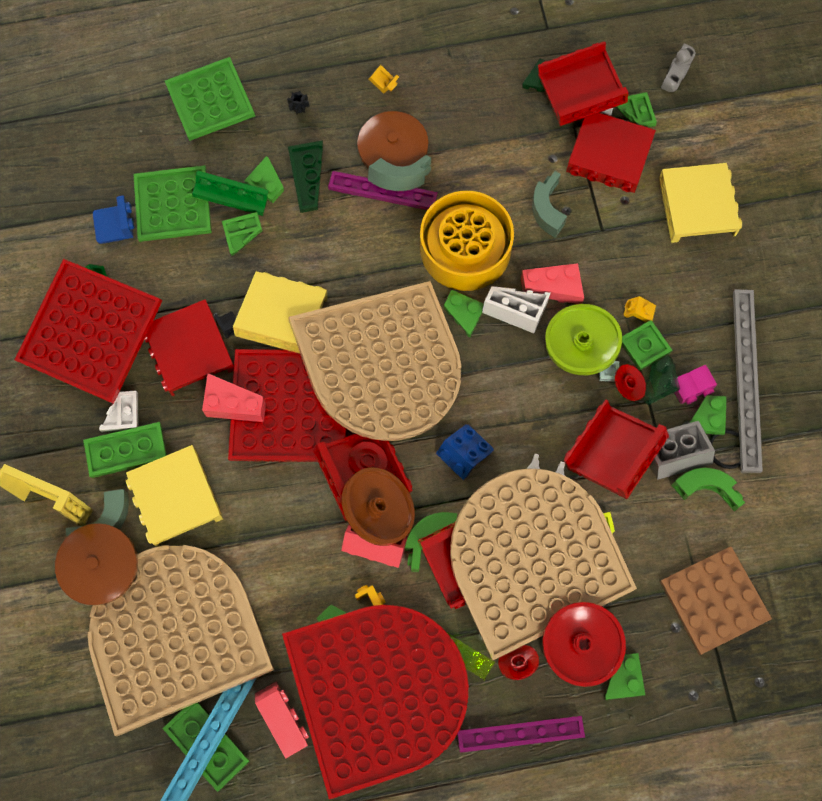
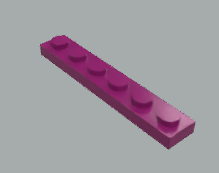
M332 171L328 189L332 191L428 210L436 202L438 192L419 188L406 191L387 190L368 181V178Z
M582 716L460 730L457 733L460 753L585 738Z

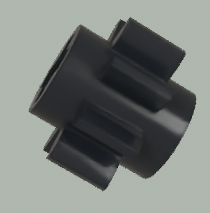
M301 91L292 92L291 98H287L289 110H294L296 114L305 113L306 107H310L307 94L303 95Z

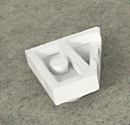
M137 391L119 392L114 404L109 407L106 413L107 417L103 425L101 424L99 427L101 432L123 431L138 427Z

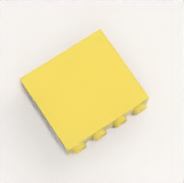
M727 163L662 169L659 182L671 243L679 242L681 237L726 232H732L733 236L738 234L742 228V220L738 217V203L734 199L735 188L731 185L732 175L731 170H728Z
M256 271L234 322V334L236 337L300 353L288 319L290 316L321 309L324 301L327 302L328 300L327 290L319 286L314 287L300 281L295 282L285 277H276L266 272Z
M193 445L126 472L128 477L126 484L130 491L133 490L135 495L132 497L133 503L141 511L139 519L143 526L146 525L148 530L145 533L147 540L156 547H160L159 543L210 521L215 520V522L223 520Z
M6 464L0 469V487L25 502L29 492H35L55 501L53 509L77 525L85 526L93 509L72 493Z

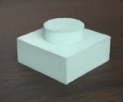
M615 361L610 367L600 372L599 381L615 382V372L619 368V361Z

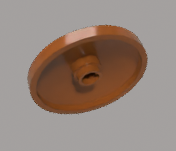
M398 111L383 112L370 118L361 128L357 141L358 153L368 169L370 165L380 158L395 166H409L427 155V132L416 118L407 113Z
M372 467L358 471L346 482L342 492L343 512L351 528L362 539L374 545L390 546L401 541L409 534L415 519L414 504L407 488L395 475L386 470Z
M89 524L73 531L61 544L55 560L56 578L61 589L71 599L86 605H104L121 597L132 585L138 568L137 552L130 538L118 528L107 524Z

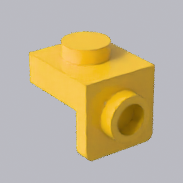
M380 65L368 80L384 94L388 90L392 91L397 86L396 80L399 76L396 74L393 77Z
M640 296L628 299L625 304L624 316L626 318L634 316L645 323L650 320L653 321L656 305Z
M365 585L357 590L358 593L355 594L357 601L368 596L373 606L386 603L381 592L376 593L373 585L370 587Z

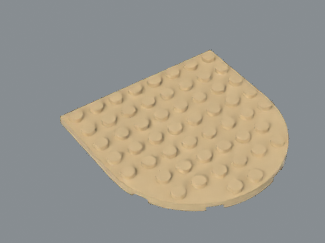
M431 281L290 316L288 319L317 399L336 422L353 433L370 439L384 441L415 437L438 424L448 413L457 397L461 384L460 355Z
M519 469L496 476L471 495L455 522L450 548L453 574L492 660L543 636L550 618L566 605L577 602H589L603 606L637 589L599 505L578 483L562 474L542 469Z
M164 545L137 554V573L130 588L113 602L92 606L88 646L115 736H120L274 670L241 581L233 570L214 554L187 545Z

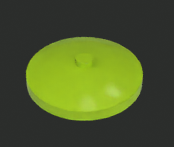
M576 304L562 309L551 319L546 329L545 344L552 361L564 371L575 375H593L604 371L615 362L622 346V332L616 319L606 310L595 305Z

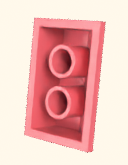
M348 525L341 551L399 568L409 534L393 545L378 546L362 539Z

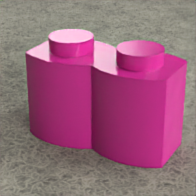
M703 365L671 381L670 386L680 404L686 402L688 405L695 402L697 396L704 395L705 397L712 394L717 383L708 367Z

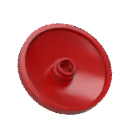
M577 602L562 607L550 618L543 633L542 646L549 667L559 678L576 686L588 687L607 681L618 671L624 660L626 640L622 626L610 611L594 603Z

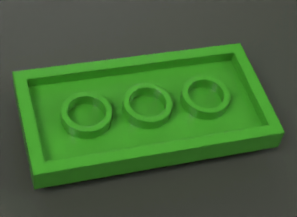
M160 422L83 440L89 477L91 478L141 467L167 456Z
M198 702L182 709L162 729L180 750L187 755L207 721L209 714ZM225 733L202 775L219 792L250 760Z

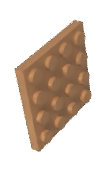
M731 546L660 581L699 655L772 619Z

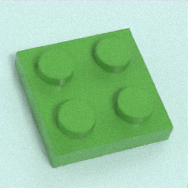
M652 320L622 336V346L639 371L673 351Z

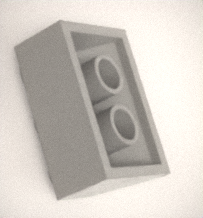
M695 421L667 429L669 437L650 466L657 480L713 464L715 449L700 422Z

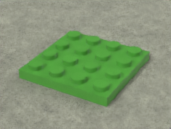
M230 57L165 80L189 141L255 117L253 108Z
M205 165L134 174L137 236L139 242L212 233L209 201L192 197L196 183V172L198 170L207 173Z

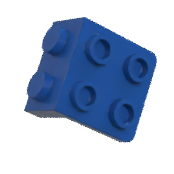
M124 195L116 197L118 206L93 211L96 241L99 244L134 238L133 229L135 227L130 216L132 207L130 202L126 201Z
M466 424L445 439L436 454L464 480L470 475L475 466L489 456L494 449L470 425Z

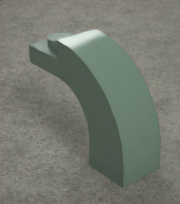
M425 155L414 164L404 167L392 165L380 158L369 166L368 181L378 187L393 191H406L418 188L424 184L425 176L431 171V157Z
M556 171L551 176L548 175L544 183L541 181L537 183L532 201V211L536 222L545 232L555 238L565 225L567 216L556 210L549 200L561 176Z
M124 489L104 492L103 513L92 524H107L120 529L128 514V493ZM82 526L66 528V536H69L73 531Z

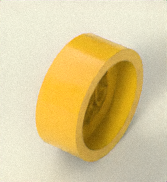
M458 191L441 197L430 206L421 223L420 254L426 270L437 282L454 290H478L494 283L504 273L510 261L514 240V228L511 217L497 200L480 192ZM456 220H463L464 222L458 223ZM480 222L482 225H475L474 223ZM445 233H451L452 235H451V236H446V235H444V234H445ZM464 235H468V236H470L471 238L466 239V238H463V236H464ZM488 238L489 241H483L481 239ZM456 248V249H458L459 251H458V252H453V251H451V249ZM476 251L478 254L473 255L469 252Z

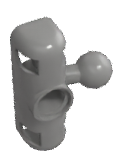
M684 43L681 50L677 52L676 58L673 59L668 69V74L661 89L668 92H674L678 89L695 57L696 52L693 47Z

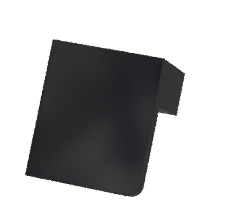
M232 311L221 317L217 313L213 314L226 339L235 335L233 325L237 317H235Z

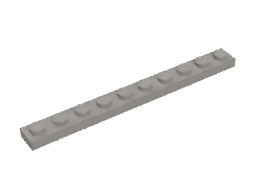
M735 289L733 291L741 473H761L763 468L754 290Z

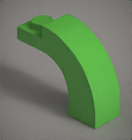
M698 468L683 474L671 485L684 500L698 490L708 489L719 494L733 511H736L745 503L742 495L732 488L737 482L728 474L717 469Z
M435 513L423 518L413 527L405 546V551L413 552V554L408 556V566H411V572H419L422 549L417 540L456 522L457 513Z

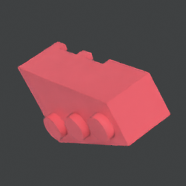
M578 263L522 270L521 285L523 292H527V290L539 294L549 292L551 293L549 299L557 300L560 303H583L584 294Z
M208 373L202 408L206 417L264 422L266 402L263 396Z
M276 681L255 693V704L286 759L308 746L307 738H309V735L304 726H299L297 722L299 717L295 709L290 708L287 694L284 690L280 689Z

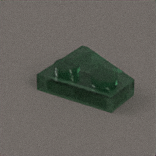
M669 355L652 364L644 402L648 405L680 390L673 359Z

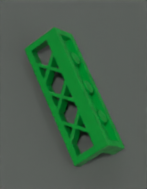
M197 170L192 197L250 213L257 212L258 215L263 216L269 190Z

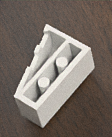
M492 286L484 301L482 313L534 333L551 293L539 294L533 293L530 290L520 292L511 288Z

